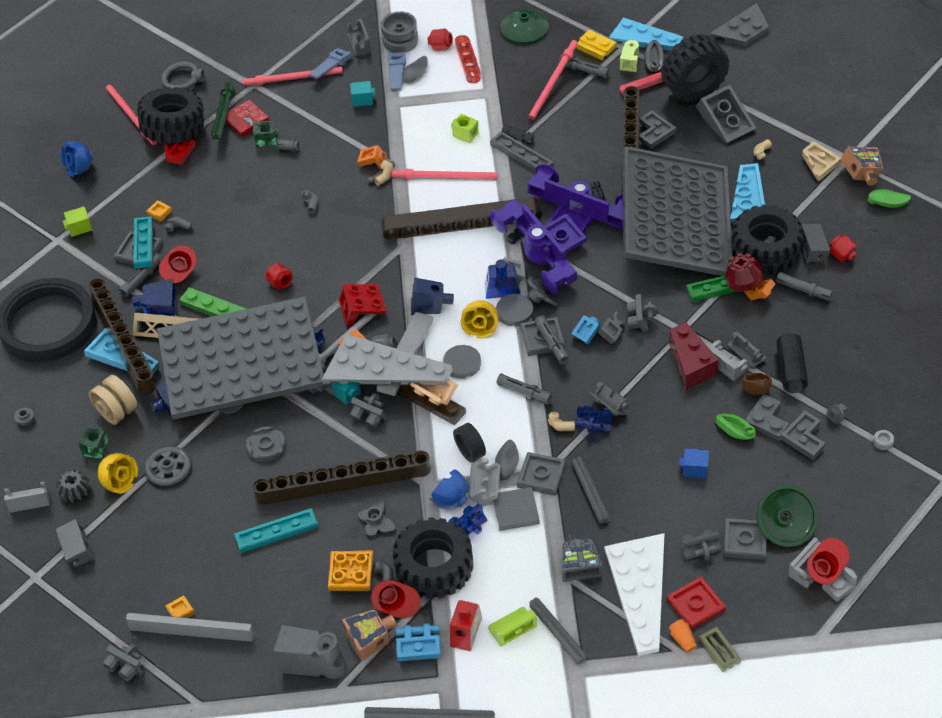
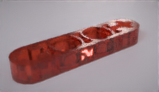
M459 35L455 38V48L466 81L472 84L478 83L481 80L480 68L470 39L466 35ZM469 52L470 54L463 55L462 53ZM473 63V65L467 66L466 64Z

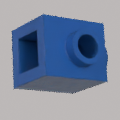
M685 449L684 457L680 456L679 468L683 469V477L707 479L708 450Z

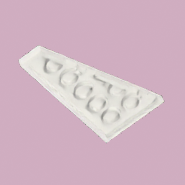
M664 534L604 546V552L638 657L659 652Z

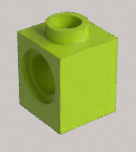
M461 113L452 121L453 137L471 143L479 134V122L474 118Z

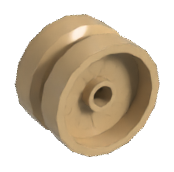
M109 375L104 379L102 386L97 385L89 391V397L94 407L113 425L118 424L124 419V413L130 414L138 407L133 393L122 380L114 375Z

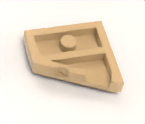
M814 141L802 150L804 160L818 181L841 164L839 156Z

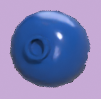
M78 141L63 143L65 146L61 147V162L69 170L65 172L69 176L84 174L90 168L91 161L93 160L92 152L86 145Z
M456 469L449 473L452 475L449 479L444 477L431 494L433 497L429 499L442 509H453L457 505L462 507L468 500L466 494L469 490V484L466 478Z

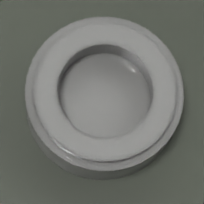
M887 430L877 431L873 439L874 446L880 450L892 448L894 443L893 434Z

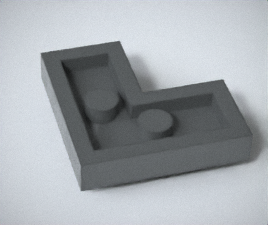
M653 110L639 118V123L648 129L639 135V141L650 149L676 133V127Z
M765 394L761 396L745 419L756 431L779 442L781 441V434L790 424L774 416L780 408L781 401Z
M805 410L780 437L782 441L812 460L825 448L826 444L812 435L820 426L821 420Z

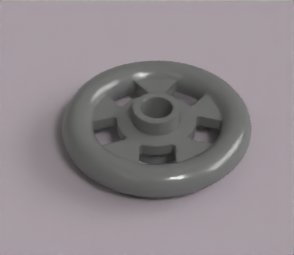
M162 447L154 451L147 458L144 472L148 480L153 484L159 486L175 485L189 474L191 458L185 450L179 447ZM171 454L178 455L177 459L170 457ZM161 456L163 457L159 462H156V459ZM178 464H183L182 470L177 469ZM158 468L160 473L154 474L152 470ZM173 473V477L171 478H165L164 476Z

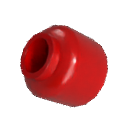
M446 28L434 29L430 32L427 41L429 46L435 51L447 50L453 44V35Z
M838 235L829 244L831 247L830 253L840 262H845L846 260L850 262L857 255L855 252L857 245L847 235Z
M275 263L268 268L265 277L268 284L278 290H283L291 284L293 274L286 266Z

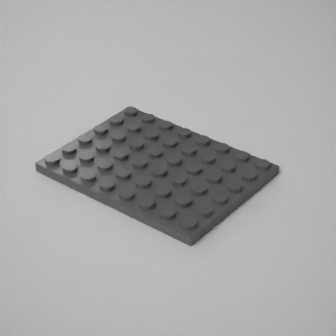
M625 146L623 149L624 258L724 276L727 263L732 257L727 166Z
M305 297L157 328L173 420L326 386L322 382L324 374Z

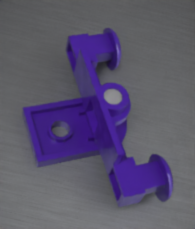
M541 164L536 167V175H533L528 182V194L559 205L547 224L567 214L583 234L593 219L623 230V195L616 197V206H609V202L592 196V190L585 181H575L570 187L558 183L559 174L552 166ZM559 234L557 236V238L560 239L566 237L565 234Z
M515 199L505 204L498 211L491 210L490 219L497 231L505 234L507 232L506 225L513 222L525 236L524 252L526 257L535 264L549 265L552 268L548 272L545 270L541 272V281L549 293L557 295L558 286L563 283L568 286L577 280V271L567 261L565 254L587 242V237L567 214L543 226L525 204L521 207ZM559 234H565V235H566L565 238H562V239L557 238V236H558Z

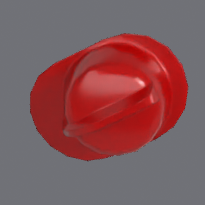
M180 245L174 247L159 265L161 277L169 283L183 281L197 264L195 252L187 246Z
M836 538L823 540L807 562V570L811 580L825 585L833 583L849 561L847 546Z
M385 580L375 586L371 595L372 604L376 610L397 618L411 617L420 608L421 600L418 592L414 588L397 581Z

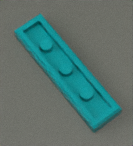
M152 216L134 218V269L153 267Z
M310 508L234 533L240 553L319 527L314 512Z

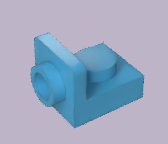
M583 315L571 334L589 345L601 326L599 324L601 322L593 316L588 318Z

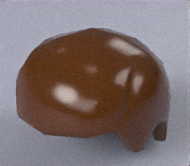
M763 373L745 374L744 378L741 377L744 390L751 395H762L772 385L771 376Z

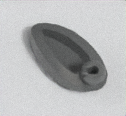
M652 40L646 48L644 62L650 71L657 72L662 68L664 55L660 43L657 40Z
M426 56L420 57L404 68L403 77L407 84L413 83V79L424 75L428 65Z
M511 439L503 444L495 457V463L501 465L500 479L502 480L510 478V475L516 470L519 461L517 446Z

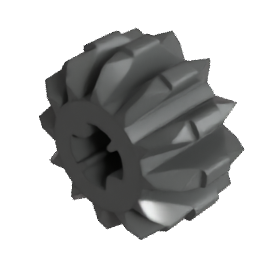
M74 468L71 472L65 470V474L59 475V480L55 481L57 494L65 502L70 500L73 503L75 499L81 501V497L87 496V491L90 490V480L82 470L77 472Z

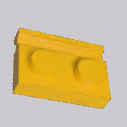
M588 30L579 39L576 49L603 60L605 56H608L616 48V42Z

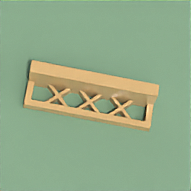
M134 313L133 335L158 338V332L155 327L159 323L169 326L168 324L175 325L200 318ZM139 321L146 322L150 328L146 332H138Z

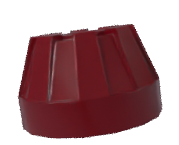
M739 253L736 257L732 256L729 259L725 271L727 286L734 291L744 292L752 290L761 284L763 280L762 267L751 254L743 255V253Z

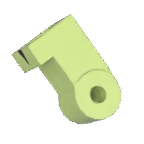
M629 40L625 42L620 57V70L637 72L639 43L637 41Z

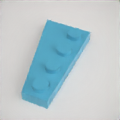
M623 18L609 39L623 42V45L629 40H634L639 43V47L645 48L650 41L657 40L662 50L670 51L674 48L675 44L681 42L683 36Z
M758 163L740 165L730 217L731 223H734L736 218L745 210H751L754 206L762 207V205H765Z
M105 328L84 350L85 356L127 371ZM142 352L154 374L159 368V362Z

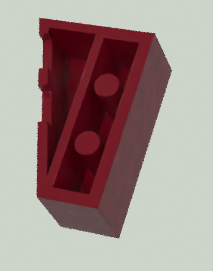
M687 322L670 329L669 345L675 362H677L685 390L718 374L719 359Z

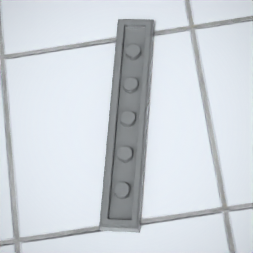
M415 312L397 349L417 354L433 322V316ZM401 382L378 384L377 392L395 396L401 386Z
M127 613L126 622L131 631L253 642L254 639L252 625L246 623Z

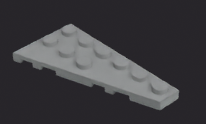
M346 334L327 368L322 382L323 384H330V381L340 382V384H348V382H359L360 384H391V382H401L402 385H409V382L421 383V385H445L453 369L452 365Z

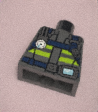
M579 532L571 533L569 541L562 543L563 582L602 577V562L592 539H582Z

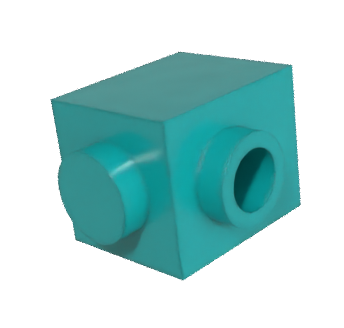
M371 81L350 83L353 107L373 105V98H376L375 88H371Z
M332 382L334 396L346 405L351 403L353 397L357 398L361 395L359 382H348V384Z

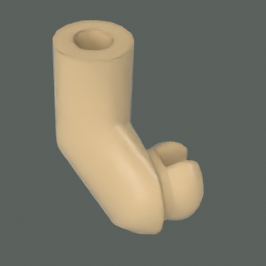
M767 139L754 147L753 154L754 156L756 155L757 160L766 157L764 151L772 147L771 141Z
M388 160L381 163L382 174L374 178V182L378 186L391 177L393 164L389 163Z
M557 412L549 414L548 422L557 431H575L574 421H562Z

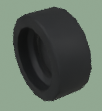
M468 422L454 429L455 443L467 461L474 462L486 455L484 441L472 424Z

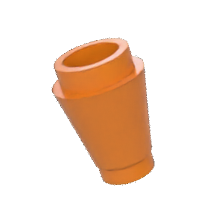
M680 619L670 625V635L686 653L697 648L688 622Z

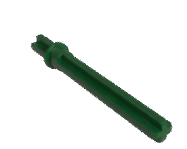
M231 80L229 82L225 81L224 87L220 91L221 98L211 133L213 140L221 139L230 100L234 95V85H232L233 82Z

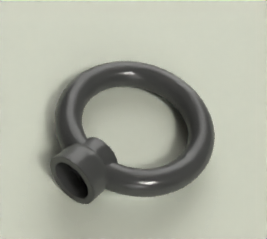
M177 62L163 72L161 82L164 87L190 89L197 82L204 83L205 72L191 62ZM181 68L192 70L191 80L181 85H172L168 82L169 75L175 70Z

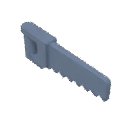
M340 48L335 49L330 53L326 61H323L312 73H309V76L315 79L320 78L336 66L342 65L351 59L353 52Z
M388 52L391 90H402L406 52Z

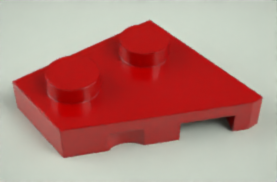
M190 139V141H183L179 144L164 143L166 162L183 165L196 146L195 140Z

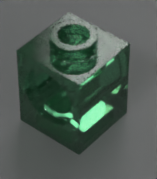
M274 121L253 123L255 146L276 145V138L279 137L278 127H274Z
M86 426L79 442L83 456L102 458L109 441L105 428Z

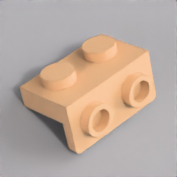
M449 379L445 385L410 383L415 388V393L423 397L426 394L430 397L429 401L438 406L440 403L448 405L458 387V384Z

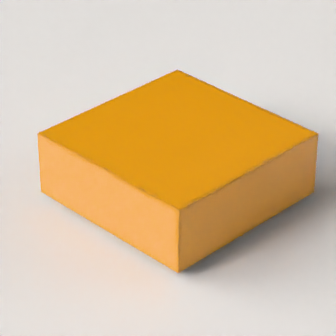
M156 201L146 212L148 216H152L153 219L161 222L172 212L170 206Z
M185 596L165 605L171 617L188 618L195 614Z

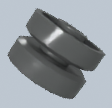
M397 11L386 15L382 19L383 45L387 50L399 53L410 51L418 44L417 20L414 15L409 12Z

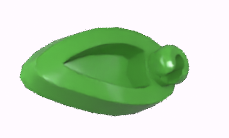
M877 189L869 194L868 202L870 204L877 203L881 206L897 208L908 204L911 196L887 189Z
M718 414L716 416L715 423L732 437L742 440H750L755 437V428L744 419L732 414Z

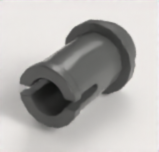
M296 139L277 140V144H284L283 146L277 145V150H289L293 153L299 151L300 143Z

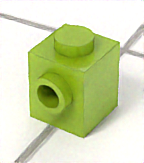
M85 207L64 212L66 220H63L66 231L70 230L72 237L92 231Z

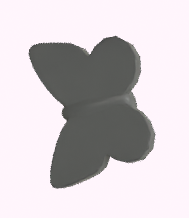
M531 276L527 279L528 284L532 287L528 295L533 301L539 303L543 299L555 307L558 305L546 294L540 279L534 280Z
M383 500L372 504L369 509H363L358 513L359 519L362 522H366L365 531L371 538L376 537L379 532L389 534L396 531L394 523L383 514L385 508Z

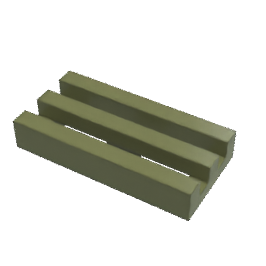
M718 627L699 636L700 643L722 672H725L728 667H734V664L738 665L741 663V658ZM713 634H715V636L718 638V640L721 642V644L724 646V648L727 650V652L733 659H729V657L723 651L720 644H718L712 636Z

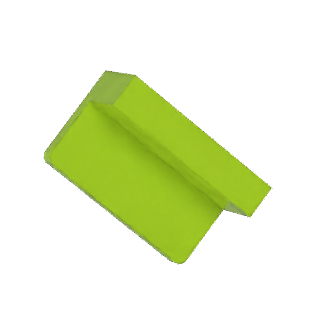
M521 607L488 625V629L499 645L503 646L536 628L537 615L533 610L527 611L525 607Z

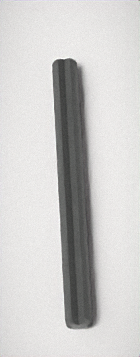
M365 707L364 718H495V711Z

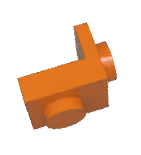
M772 279L762 281L756 288L744 292L751 301L759 298L764 299L771 294L775 283Z

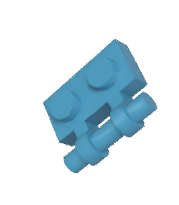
M428 623L424 624V626L411 627V625H404V628H396L397 637L405 636V638H396L397 660L410 661L441 658L439 635L431 636V634L439 633V625H430ZM412 635H424L420 637H412Z

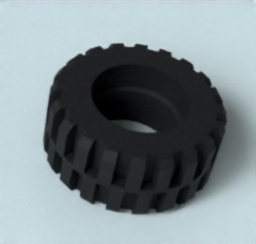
M703 34L692 35L688 39H682L679 44L673 46L674 48L667 53V58L663 60L661 68L662 80L679 100L686 102H695L713 93L724 82L725 75H728L729 57L727 53L711 36Z
M179 87L159 88L156 91L148 92L138 102L139 130L146 138L153 142L179 144L183 141H190L191 138L194 139L203 130V102L198 95L192 91L189 92L188 89H180Z
M776 205L754 206L751 210L747 209L736 218L733 224L732 254L735 257L739 253H743V255L751 254L762 267L763 274H767V272L775 274L780 270L781 272L788 269V266L792 267L796 263L802 251L804 231L801 222L792 212L789 213L787 209L783 207L782 209L778 208ZM772 236L780 241L765 243L756 240L755 237Z
M434 517L424 521L423 519L417 520L416 524L413 525L411 523L408 525L406 531L402 530L398 535V539L394 542L393 561L398 581L414 588L420 598L426 596V599H433V597L440 599L445 598L444 595L446 594L451 596L456 593L457 588L459 590L465 586V581H469L474 566L471 540L465 530L460 526L457 528V523L453 521L447 522L444 518L436 520ZM433 549L443 550L451 555L447 562L436 567H426L415 561L420 554Z

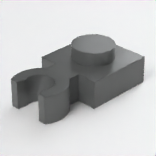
M617 311L608 317L598 330V333L610 344L617 340L623 330L620 326L626 321L625 318L622 320L617 319Z

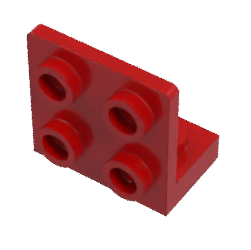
M343 284L338 301L346 327H352L359 314L386 313L387 310L379 285Z

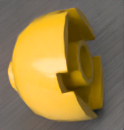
M475 300L467 304L463 309L460 323L466 334L469 336L471 334L481 339L487 338L495 332L499 318L496 308L491 303L485 300Z
M113 453L106 456L98 467L99 482L105 489L119 494L127 492L133 487L134 484L131 483L134 477L137 478L138 466L135 459L122 453Z

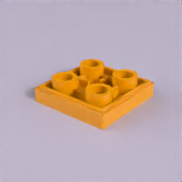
M332 551L328 590L370 591L373 552Z

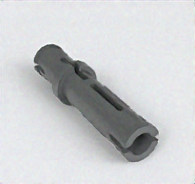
M578 57L572 58L566 64V67H570L574 71L580 70L607 78L609 74L608 67L582 61Z
M154 253L153 267L140 268L119 288L120 294L127 298L148 276L154 273L155 268L163 260L162 257Z
M779 272L776 283L808 293L811 297L816 296L830 301L832 298L833 290L819 286L816 282L811 283L783 272Z
M544 315L537 317L535 324L549 344L551 353L555 354L561 365L568 363L570 356L564 349L563 342L558 339Z
M500 373L497 377V385L528 396L530 400L535 399L546 405H549L552 401L553 393L539 389L537 385H529L503 373Z

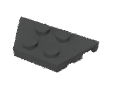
M754 4L712 31L710 36L714 40L716 37L724 38L727 43H735L745 47L767 33L769 26L759 6Z

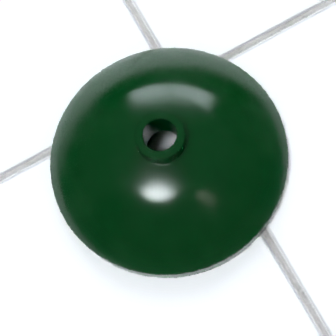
M518 9L507 14L502 19L500 31L502 36L512 43L532 44L542 40L547 35L549 21L545 15L536 10Z
M785 484L768 490L762 496L757 506L756 518L759 529L770 542L782 547H794L803 544L814 534L818 524V510L813 498L805 490L794 485ZM781 514L786 515L785 521L781 519Z

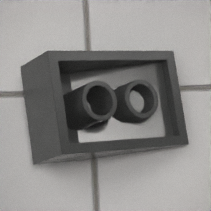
M731 85L701 98L696 106L704 121L726 144L756 129Z

